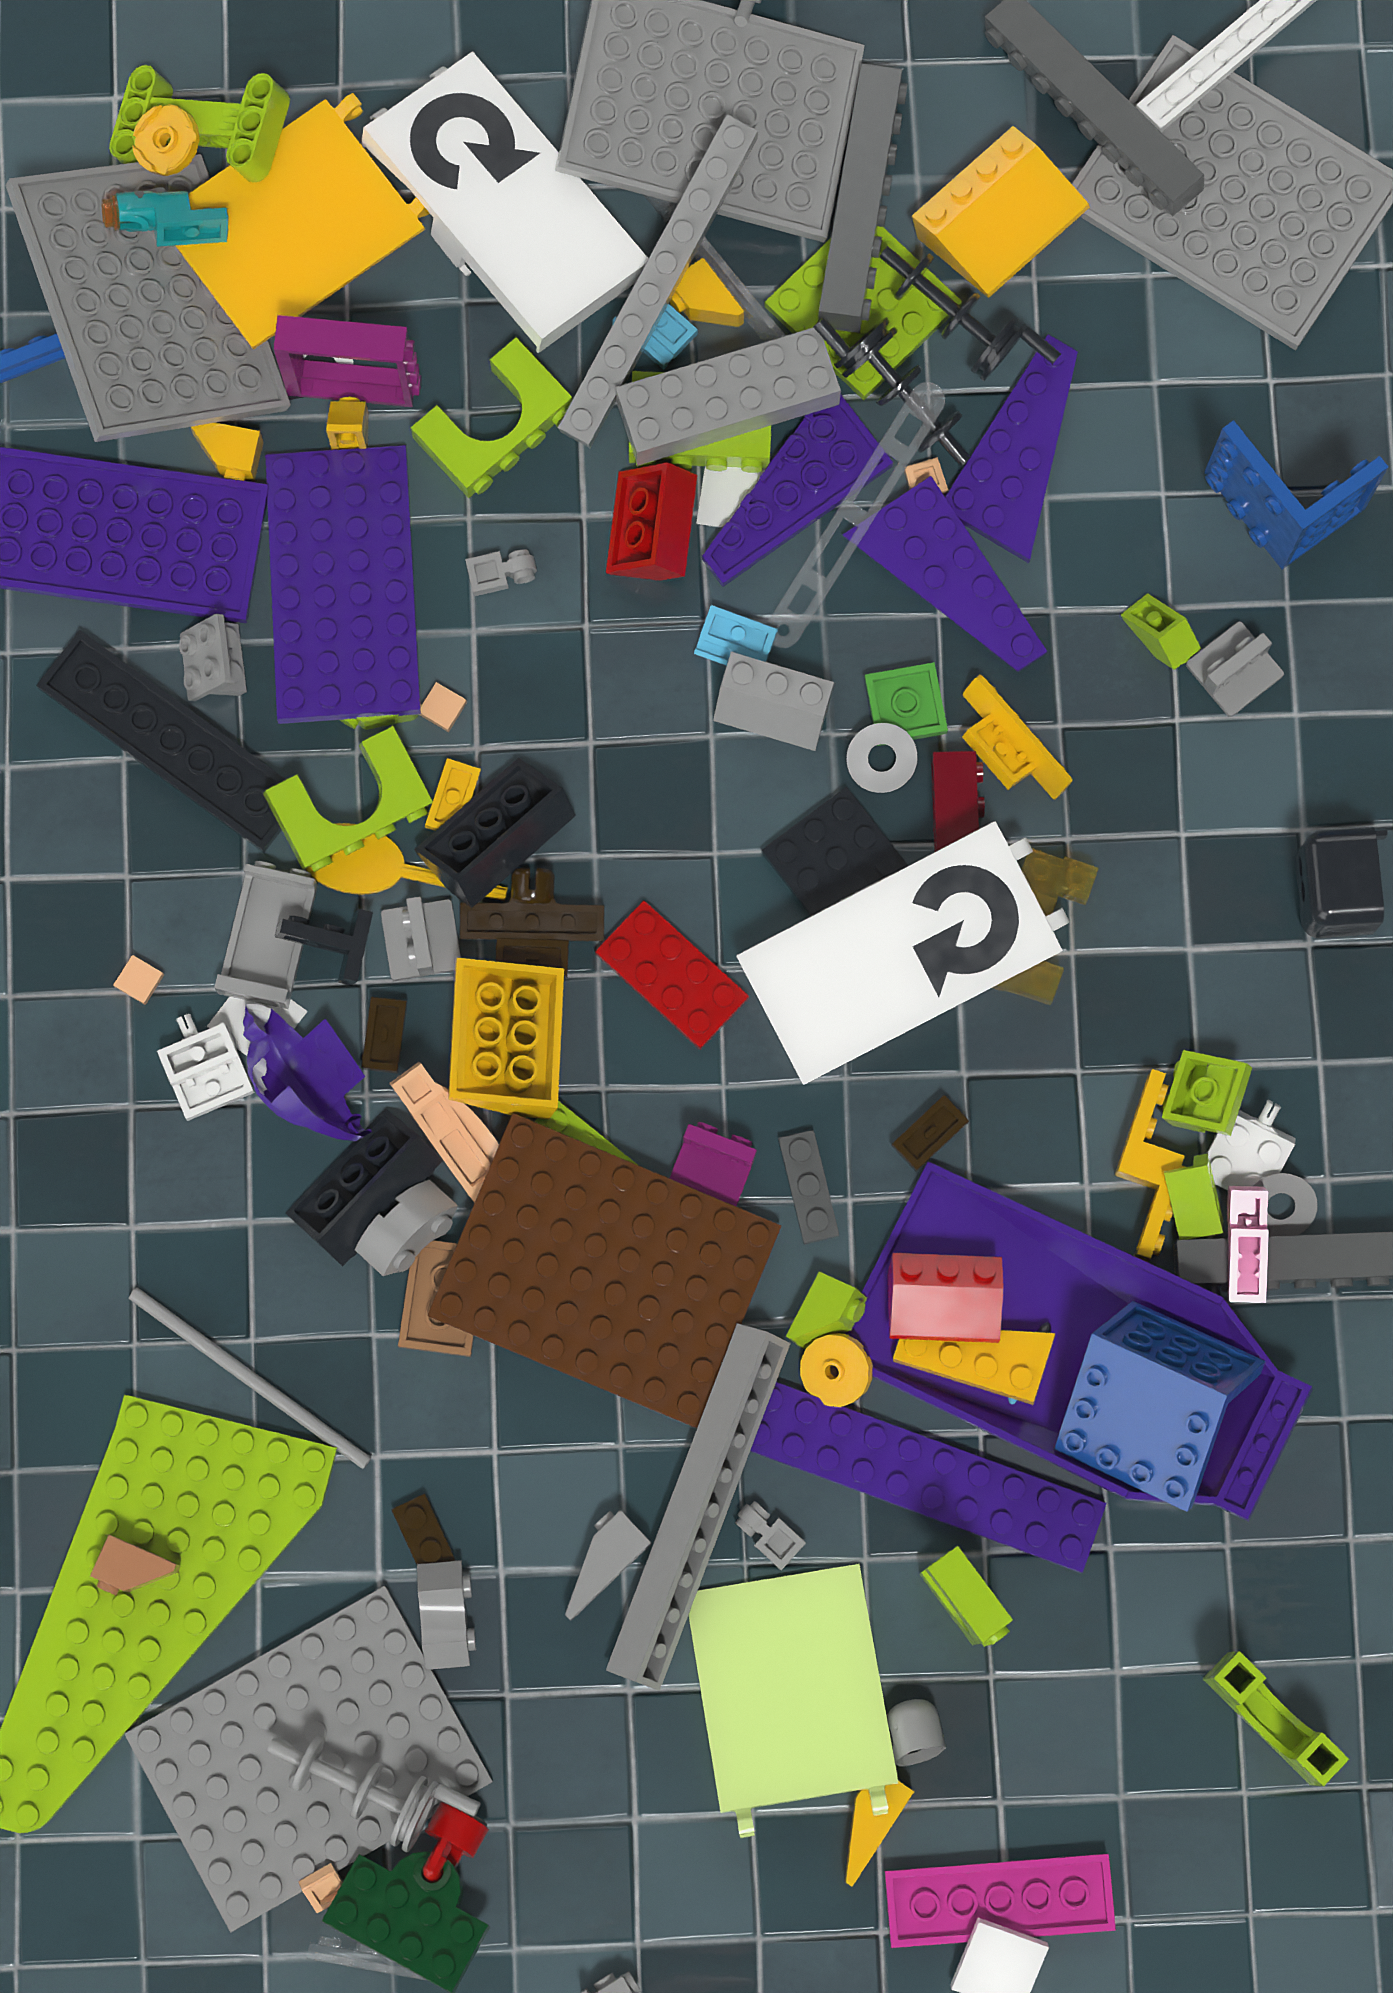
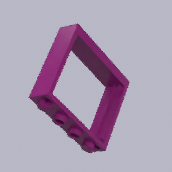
M277 316L273 350L288 396L329 400L354 397L360 399V402L413 407L414 395L419 396L422 376L419 375L417 352H414L415 341L409 340L407 327ZM303 355L396 363L397 369L304 360Z

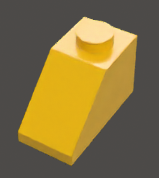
M701 258L688 267L670 300L673 308L679 313L683 311L689 320L739 327L744 324V310L705 259Z
M343 397L339 401L330 402L326 431L332 450L368 448L369 412L366 402H360V399L354 397Z
M220 423L191 427L194 437L220 475L226 479L255 482L263 447L260 431Z

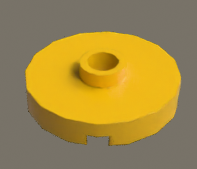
M176 105L152 107L142 115L135 126L133 136L136 138L135 146L133 145V153L141 166L156 175L169 176L179 173L191 163L197 153L200 140L198 126L192 115ZM171 137L170 143L166 146L167 140Z
M831 1333L815 1339L805 1349L800 1361V1376L805 1389L810 1395L820 1398L826 1406L842 1407L858 1400L867 1392L872 1381L873 1364L870 1356H867L863 1349L864 1346L857 1339L841 1333ZM831 1365L837 1367L839 1371L838 1377L831 1374Z

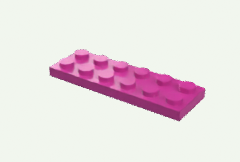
M1109 1854L884 1871L891 1948L968 1942L977 1918L1031 1937L1116 1930Z

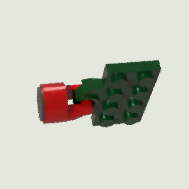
M440 1802L425 1829L427 1834L438 1840L432 1852L413 1853L401 1859L392 1871L359 1854L324 1915L322 1922L443 1990L455 1993L490 1929V1926L485 1922L459 1909L463 1897V1882L456 1867L463 1855L474 1858L489 1831L487 1828L488 1824L476 1815L474 1817L447 1803Z

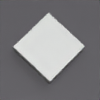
M977 1918L951 1981V1990L960 1993H1030L1049 1949L1048 1942Z

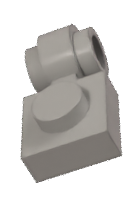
M517 550L508 555L509 560L507 562H502L500 551L465 559L474 597L508 589L507 576L513 578L516 584L528 583L534 580V573L537 572L534 556L530 555L528 550Z
M755 1501L750 1506L746 1504L737 1514L739 1518L735 1524L750 1537L755 1533L762 1535L754 1546L780 1570L806 1544L780 1518L769 1527L766 1520L771 1515Z

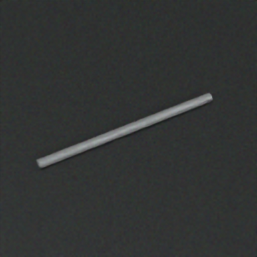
M136 1287L132 1291L128 1299L328 1445L336 1447L339 1453L361 1469L367 1466L371 1457L141 1289Z

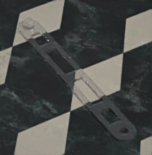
M931 382L921 383L908 396L768 620L767 625L778 629L781 624H785L789 628V633L786 636H781L777 632L773 643L774 646L788 648L793 646L801 637L944 408L945 395L938 385ZM910 413L922 421L923 424L909 446H906L895 439L894 436ZM885 452L897 460L898 464L867 512L853 502ZM844 518L856 526L857 529L825 578L812 568ZM804 584L817 593L803 616L800 617L789 610L788 606L801 585Z

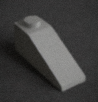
M621 1510L616 1515L609 1511L595 1525L598 1532L593 1536L565 1613L571 1621L651 1545V1542Z

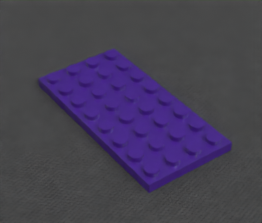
M406 445L266 454V480L269 485L267 503L278 724L421 714Z
M0 447V589L209 618L214 614H223L225 621L247 623L267 509L269 485Z

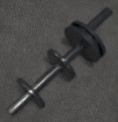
M888 246L880 254L879 258L906 279L896 292L895 299L901 300L914 286L952 318L941 333L943 339L946 340L960 324L987 347L971 368L973 373H976L979 369L984 372L980 377L983 381L992 374L1020 338L1052 365L1061 355L1058 350L1028 325L1023 324L1019 328L1016 325L1019 321L1016 315L995 336L969 314L981 297L978 293L973 294L960 307L923 276L934 260L930 253L916 268L912 267Z
M824 317L813 326L840 357L834 363V366L838 369L844 365L846 369L842 375L845 378L868 360L890 385V388L876 403L879 406H884L898 395L925 425L930 433L918 444L917 449L920 453L938 440L960 467L971 458L949 432L960 420L962 414L956 411L940 422L908 386L921 373V367L917 365L901 377L880 354L879 350L898 332L895 326L890 330L886 328V325L890 322L887 317L877 323L851 347L847 345Z

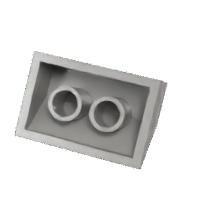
M731 652L720 687L713 721L816 751L835 682Z

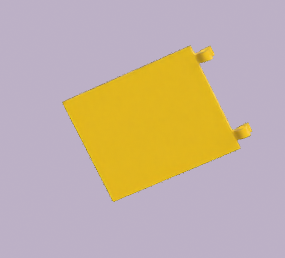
M354 93L346 96L336 108H333L325 99L284 127L279 138L271 169L263 180L254 183L249 182L229 165L188 194L191 210L227 208V242L175 245V247L253 350L275 335L278 315L301 317L425 230V227L418 219L430 214L417 198L410 204L405 203L344 123L357 118L363 113L360 107L362 103Z

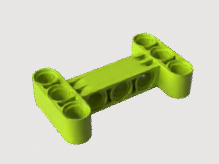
M142 65L131 73L109 146L111 154L121 163L138 162L133 153V145L135 146L136 138L133 136V133L142 115L155 106L176 105L192 115L195 120L200 139L198 146L227 148V162L249 182H259L268 175L290 103L289 94L268 74H257L248 81L241 104L172 99V86L151 66ZM171 137L167 140L166 144L170 143Z

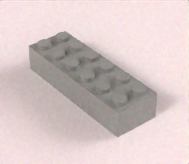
M814 328L616 387V402L637 466L837 406L840 403L841 389L824 339Z

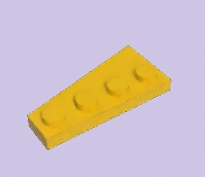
M1001 1330L999 1343L899 1339L893 1356V1362L1034 1405L1054 1342L1055 1333Z

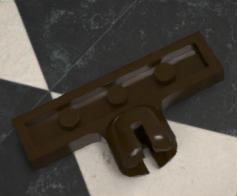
M519 868L512 873V891L509 902L504 904L477 903L473 908L465 903H460V939L508 938L604 941L605 905H561L556 903L554 898L555 876L551 870L536 868V890H530V868Z

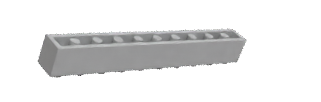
M726 114L560 422L558 429L561 433L591 449L616 402V387L626 384L756 143L758 130Z
M737 1323L606 1671L660 1691L791 1343L769 1332Z

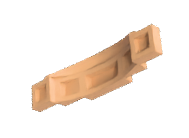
M418 1062L389 1084L407 1107L409 1113L462 1188L475 1203L499 1144L488 1128L466 1104L448 1100L449 1090L435 1083L423 1065Z

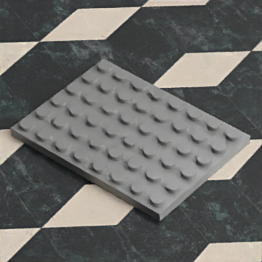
M591 0L555 171L678 204L726 114L758 130V139L717 214L825 242L828 237L865 45L753 14L750 15L745 27H739L734 22L737 10L702 0Z
M1172 35L1129 101L1136 107L1141 100L1195 56L1199 50ZM1232 72L1162 132L1204 174V190L1174 216L1165 208L1163 210L1158 209L1150 200L1149 193L1141 185L1137 187L1132 184L1125 174V169L1118 162L1114 164L1106 158L1100 144L1092 153L1072 185L1090 206L1080 216L1081 218L1296 351L1393 205V170Z
M201 154L195 155L191 163L182 171L169 176L156 175L141 166L139 162L9 178L5 185L95 442L283 412L291 406L268 340L253 350L175 246L157 247L154 230L145 232L118 230L115 204H117L116 193L163 187L167 192L187 191L189 194L210 179Z
M386 1586L381 1587L125 1733L130 1746L230 1932L235 1931L301 1893L302 1890L298 1881L324 1866L332 1863L336 1871H339L353 1863L359 1854L365 1856L389 1842L399 1814L369 1801L362 1815L358 1819L352 1818L351 1808L356 1794L313 1773L302 1790H293L292 1783L298 1766L267 1752L273 1738L305 1753L316 1735H321L325 1741L319 1760L361 1780H364L374 1763H380L383 1765V1769L376 1787L405 1801L421 1776L428 1778V1787L433 1781H436L465 1796H469L493 1782L432 1669L425 1670L423 1653ZM436 1799L428 1819L433 1816L439 1803L442 1801Z

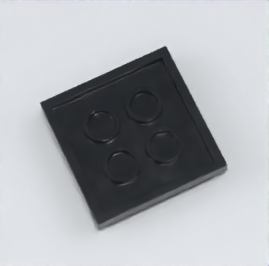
M847 787L761 850L762 855L810 916L909 866Z

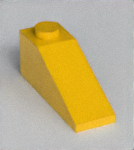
M898 1781V1784L887 1785L884 1788L888 1804V1814L873 1816L869 1790H859L855 1796L845 1882L852 1887L914 1793L913 1790Z

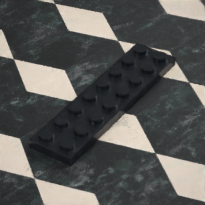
M81 630L78 631L36 685L40 691L263 853H265L282 831L263 793L265 790L286 779Z

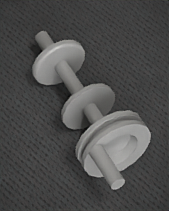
M318 1734L312 1740L305 1753L274 1738L267 1749V1752L298 1766L292 1783V1789L295 1791L302 1790L313 1773L356 1794L351 1808V1817L354 1819H358L362 1815L369 1801L399 1814L391 1835L390 1844L396 1847L402 1841V1850L405 1852H409L417 1841L436 1799L474 1817L481 1804L436 1781H433L428 1787V1778L425 1776H421L417 1780L406 1801L376 1787L383 1769V1765L380 1763H374L364 1780H361L319 1760L325 1739Z

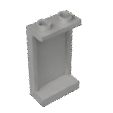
M255 861V865L245 864L244 867L245 879L222 972L221 975H217L214 988L219 995L288 1009L304 945L275 938L278 923L282 919L288 920L289 916H299L310 920L318 884L314 878H310L311 873L292 868L287 873L277 871L276 866L271 863Z

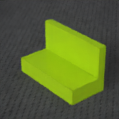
M1208 1153L1194 1156L1193 1166L1164 1171L1179 1240L1223 1233L1224 1220Z

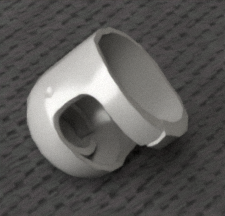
M923 1699L903 1701L895 1705L887 1714L888 1727L893 1739L895 1765L901 1767L928 1761L946 1749L938 1711L929 1701ZM920 1750V1751H918V1752L908 1754V1753H910V1752H912V1751Z

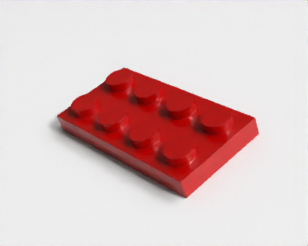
M644 900L595 951V955L699 1050L712 1039L749 999L747 993Z

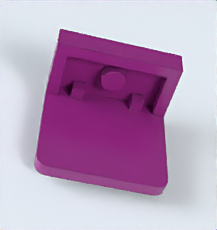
M698 1122L697 1126L688 1124L683 1137V1145L669 1179L737 1207L756 1158L757 1150L751 1148L752 1142L743 1137L732 1135L731 1139L717 1135L718 1129L706 1123Z

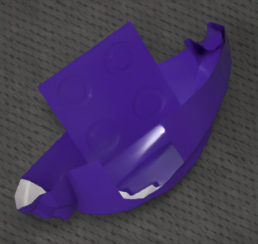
M246 1004L243 1019L245 1027L243 1036L250 1041L247 1054L248 1075L259 1098L277 1116L286 1121L335 1139L357 1141L371 1133V1129L365 1130L361 1127L360 1119L362 1116L360 1114H351L344 1095L359 1083L365 1075L327 1020L324 1019L307 1036L302 1038L273 1009L259 1004Z

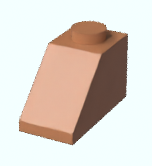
M108 1535L90 1576L99 1580L96 1587L117 1596L119 1589L131 1592L178 1573L181 1566L117 1537Z

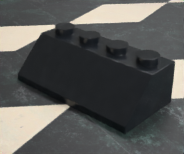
M517 758L414 850L453 895L473 908L571 821L576 814L562 787L522 759Z
M386 1108L365 1129H371L372 1132L354 1141L285 1213L342 1267L350 1258L357 1254L355 1248L376 1216L380 1214L384 1218L399 1204L396 1197L429 1178L443 1161L417 1133Z

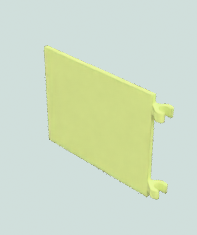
M855 1564L698 1590L689 1612V1621L720 1812L733 1811L736 1813L740 1838L755 1836L751 1814L752 1808L863 1789L869 1790L873 1816L888 1814V1804L884 1788L887 1785L898 1784V1777L860 1565Z

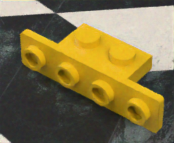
M982 675L974 678L963 692V696L983 719L969 728L962 738L976 751V754L1007 790L1031 774L1052 799L1058 798L1072 783L1073 779L1044 747L1040 739L1023 723L1018 714L1003 700L996 689Z

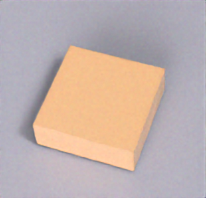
M938 457L904 467L903 471L909 489H912L931 476L943 494L948 493V487Z
M436 682L421 705V714L418 715L449 732L466 706L467 700Z
M132 955L113 986L146 1005L164 974Z
M332 1863L298 1882L316 1913H319L331 1905L343 1880Z

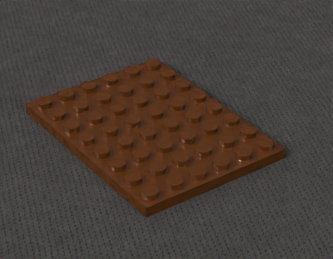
M512 1113L427 1316L697 1429L737 1323L742 1324L781 1225Z

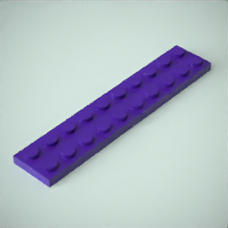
M777 1382L750 1452L1079 1573H1083L1107 1504L846 1407L826 1406L816 1396Z

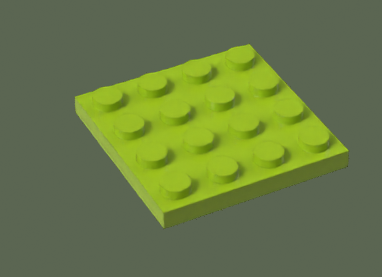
M878 226L876 236L882 237L880 254L888 246L912 267L916 268L920 261L884 227ZM831 238L765 301L764 307L793 334L811 329L818 322ZM873 258L871 268H877L874 289H867L866 299L872 300L869 321L862 320L860 333L835 331L851 347L871 328L887 317L890 322L886 325V328L890 330L895 326L898 332L879 352L896 370L950 316L914 286L901 300L895 299L896 292L906 279L881 258ZM927 269L923 276L961 307L962 301ZM824 340L835 374L860 398L865 400L885 381L868 360L845 378L842 375L846 369L844 365L838 369L834 366V363L840 357Z

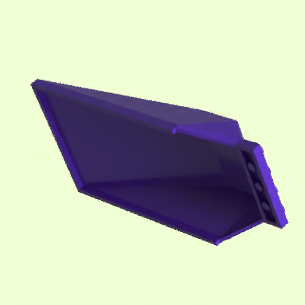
M927 1162L862 1291V1294L867 1297L863 1316L858 1322L854 1323L851 1331L843 1333L857 1339L864 1346L863 1349L867 1356H870L873 1364V1378L1126 1500L1153 1502L1165 1501L1054 1449L1091 1334L1129 1303L1135 1301L1265 1361L1262 1373L1228 1403L1194 1502L1197 1505L1217 1506L1248 1522L1313 1390L1311 1385L1278 1371L1223 1297L930 1162ZM892 1253L1002 1257L1004 1289L1001 1330L1037 1332L1043 1323L1049 1322L1051 1324V1333H1055L1054 1342L1034 1405L1018 1400L1015 1404H1010L1008 1397L893 1362V1356L899 1339H889L887 1275Z

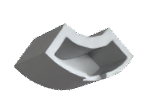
M432 1181L421 1182L396 1197L399 1204L384 1218L378 1214L360 1238L355 1251L382 1276L408 1270L413 1264L415 1257L425 1246L434 1239L445 1235L451 1228L452 1218L458 1205Z
M462 1561L417 1564L418 1598L425 1670L470 1666L469 1651L476 1650L475 1628H468L466 1598L472 1597L470 1575L463 1576Z

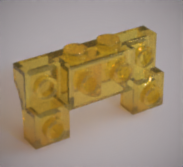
M1032 848L1033 852L1026 855L1022 872L1045 916L1053 913L1058 896L1086 905L1099 868L1066 856L1064 859ZM1042 961L992 988L1051 1005L1064 968Z

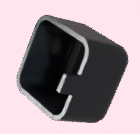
M1374 827L1324 830L1312 833L1305 840L1296 854L1295 867L1301 924L1309 936L1314 938L1373 935L1384 921V900L1377 840H1384L1388 836L1387 830L1375 831Z

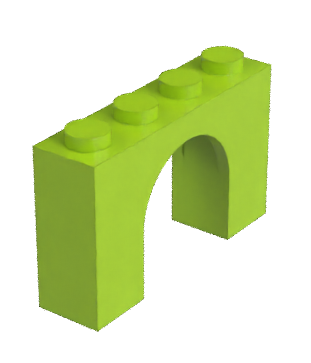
M517 337L490 359L491 371L513 393L522 407L520 420L508 435L494 441L473 439L464 434L438 405L411 427L413 439L468 498L474 493L479 495L486 491L493 483L492 478L501 470L506 472L515 466L520 459L519 455L528 447L530 449L537 447L545 439L546 431L553 425L559 426L573 400L572 396Z
M633 371L632 382L665 372ZM771 425L638 465L637 467L641 468L668 462L685 470L691 469L692 466H706V469L710 471H725L727 467H738L744 472L758 473L762 469H766L770 464ZM629 442V463H636Z
M394 726L359 744V748L377 781L379 789L377 807L371 817L364 822L351 826H342L331 823L323 818L314 807L298 774L265 790L263 793L302 870L311 866L313 871L316 872L333 863L330 856L342 850L347 856L365 846L362 841L363 839L375 834L377 839H380L397 830L394 826L395 823L407 818L409 823H412L428 814L426 807L430 806L433 801Z
M958 1546L919 1574L972 1646L981 1643L984 1647L993 1645L1010 1632L1006 1625L1013 1621V1619Z
M1240 1651L1227 1652L1205 1675L1203 1680L1309 1785L1324 1787L1346 1764L1349 1758L1324 1733L1313 1731L1293 1715L1265 1686L1263 1681L1266 1677Z

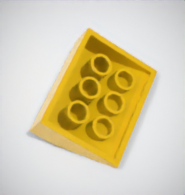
M1012 126L912 215L917 238L989 298L1087 211L1090 206L1033 141Z
M456 958L448 1100L508 1115L514 1113L522 1117L550 1119L558 1108L564 968Z

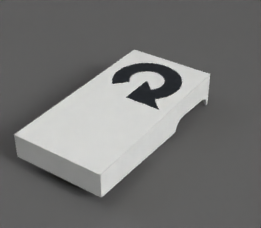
M472 51L448 69L442 66L433 72L429 77L434 79L391 109L382 108L370 116V119L374 120L363 127L361 145L363 148L366 147L411 190L433 216L431 236L465 276L471 274L465 262L469 265L537 346L536 351L539 353L635 284L649 258L581 178L555 171L559 152Z
M993 821L910 866L869 885L840 902L736 955L803 1085L1063 951L1053 931L1070 922L1065 911L1061 908L1045 916L1017 860L1033 852L1026 837L1008 846L996 821Z

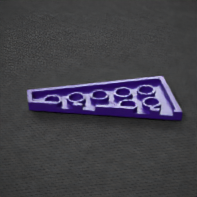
M1049 334L1044 340L1058 350L1061 355L1052 365L1036 352L974 450L971 458L967 461L945 496L964 526L1027 563L1030 562L1078 354V351Z
M931 476L843 534L845 539L857 546L872 560L884 567L939 612H942L1015 671L1020 672L1048 653Z

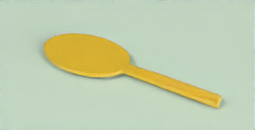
M334 823L342 826L356 825L350 823ZM375 834L362 840L365 845L363 848L347 856L343 850L330 856L333 863L316 872L313 871L311 866L305 869L311 873L312 878L322 885L349 894L364 895L382 892L394 886L401 878L446 888L431 870L405 864L402 852L398 846L387 836L377 839ZM496 886L485 897L505 902L508 888Z

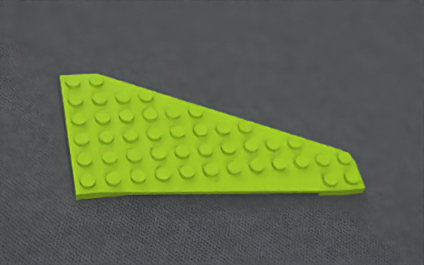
M124 1394L114 1433L0 1729V1829L16 1833H28L42 1828L56 1815L125 1733L128 1732L322 1508L337 1454L336 1447ZM108 1535L117 1537L181 1566L178 1573L131 1592L119 1589L117 1596L96 1587L99 1580L90 1576Z

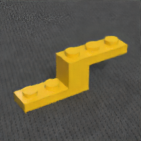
M1154 1069L1147 1076L1114 1175L1155 1189L1134 1257L1145 1262L1151 1259L1152 1254L1159 1256L1165 1239V1235L1159 1234L1163 1221L1170 1222L1173 1215L1164 1171L1185 1167L1182 1166L1184 1155L1143 1142L1144 1138L1150 1140L1152 1138L1157 1119L1153 1118L1152 1114L1156 1104L1162 1106L1169 1085L1163 1084L1166 1073Z

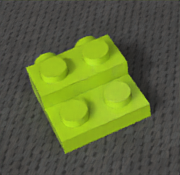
M1183 1050L1180 1060L1174 1067V1080L1170 1093L1163 1102L1162 1119L1172 1126L1202 1133L1210 1131L1231 1136L1253 1067L1244 1062Z

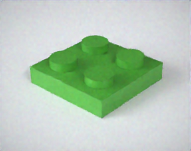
M935 662L871 673L864 676L873 724L889 723L905 730L913 740L947 734L948 728Z

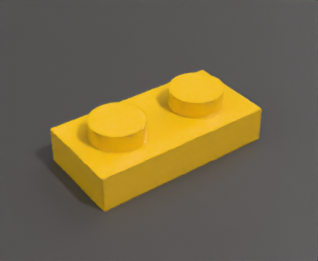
M446 759L425 828L436 831L472 799L481 772L480 768L452 759Z

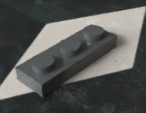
M814 1130L778 1138L803 1244L806 1245L839 1237Z

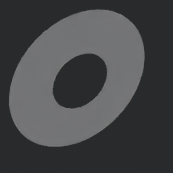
M877 723L862 729L852 739L847 751V767L851 777L862 788L876 793L891 792L903 786L913 775L917 764V750L913 739L905 730L889 723ZM879 744L889 745L896 754L894 766L885 772L875 771L868 763L870 750Z
M1278 1173L1266 1176L1253 1185L1254 1187H1265L1268 1190V1200L1275 1194L1285 1193L1290 1195L1295 1201V1211L1286 1219H1274L1267 1212L1268 1237L1297 1236L1304 1232L1313 1222L1317 1212V1198L1312 1187L1302 1178L1292 1174Z

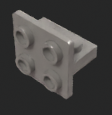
M214 614L180 634L179 648L183 656L184 686L187 689L189 701H197L209 694L240 696L247 692L238 624L224 623L223 614Z
M1237 622L1186 663V667L1228 717H1233L1284 675L1282 669L1267 653L1272 642L1264 633L1255 638L1242 622Z
M420 896L406 899L407 906L381 911L390 975L393 981L455 971L456 958H461L451 900L423 903Z

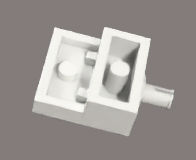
M186 1014L184 1017L189 1029H187L182 1016L176 1019L184 1039L157 1052L184 1116L189 1121L255 1092L225 1023L198 1033L191 1014Z
M1267 1100L1259 1118H1254L1239 1110L1231 1136L1216 1133L1207 1152L1216 1185L1228 1190V1186H1253L1262 1178L1281 1172L1295 1145L1296 1138L1272 1126L1277 1113L1281 1109L1280 1105L1275 1103L1270 1115H1268L1273 1106V1101Z

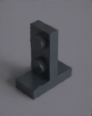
M358 909L353 914L349 935L344 934L345 929L338 926L324 924L322 929L310 926V920L306 918L289 916L288 920L282 919L278 923L275 938L343 954L338 983L352 986L358 981L373 912Z

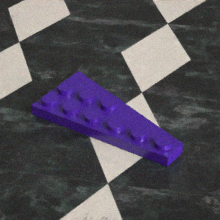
M840 395L839 405L804 416L798 428L790 435L762 473L757 484L740 503V507L724 525L702 555L703 562L722 587L893 467V461L842 395Z

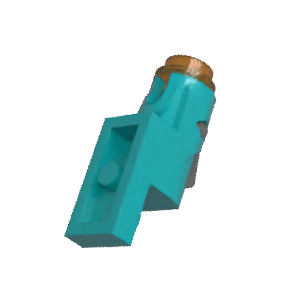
M157 187L143 191L120 192L110 195V199L101 200L104 228H113V231L125 230L129 232L154 230L157 247L227 242V208L191 210L187 191L167 192L163 187Z

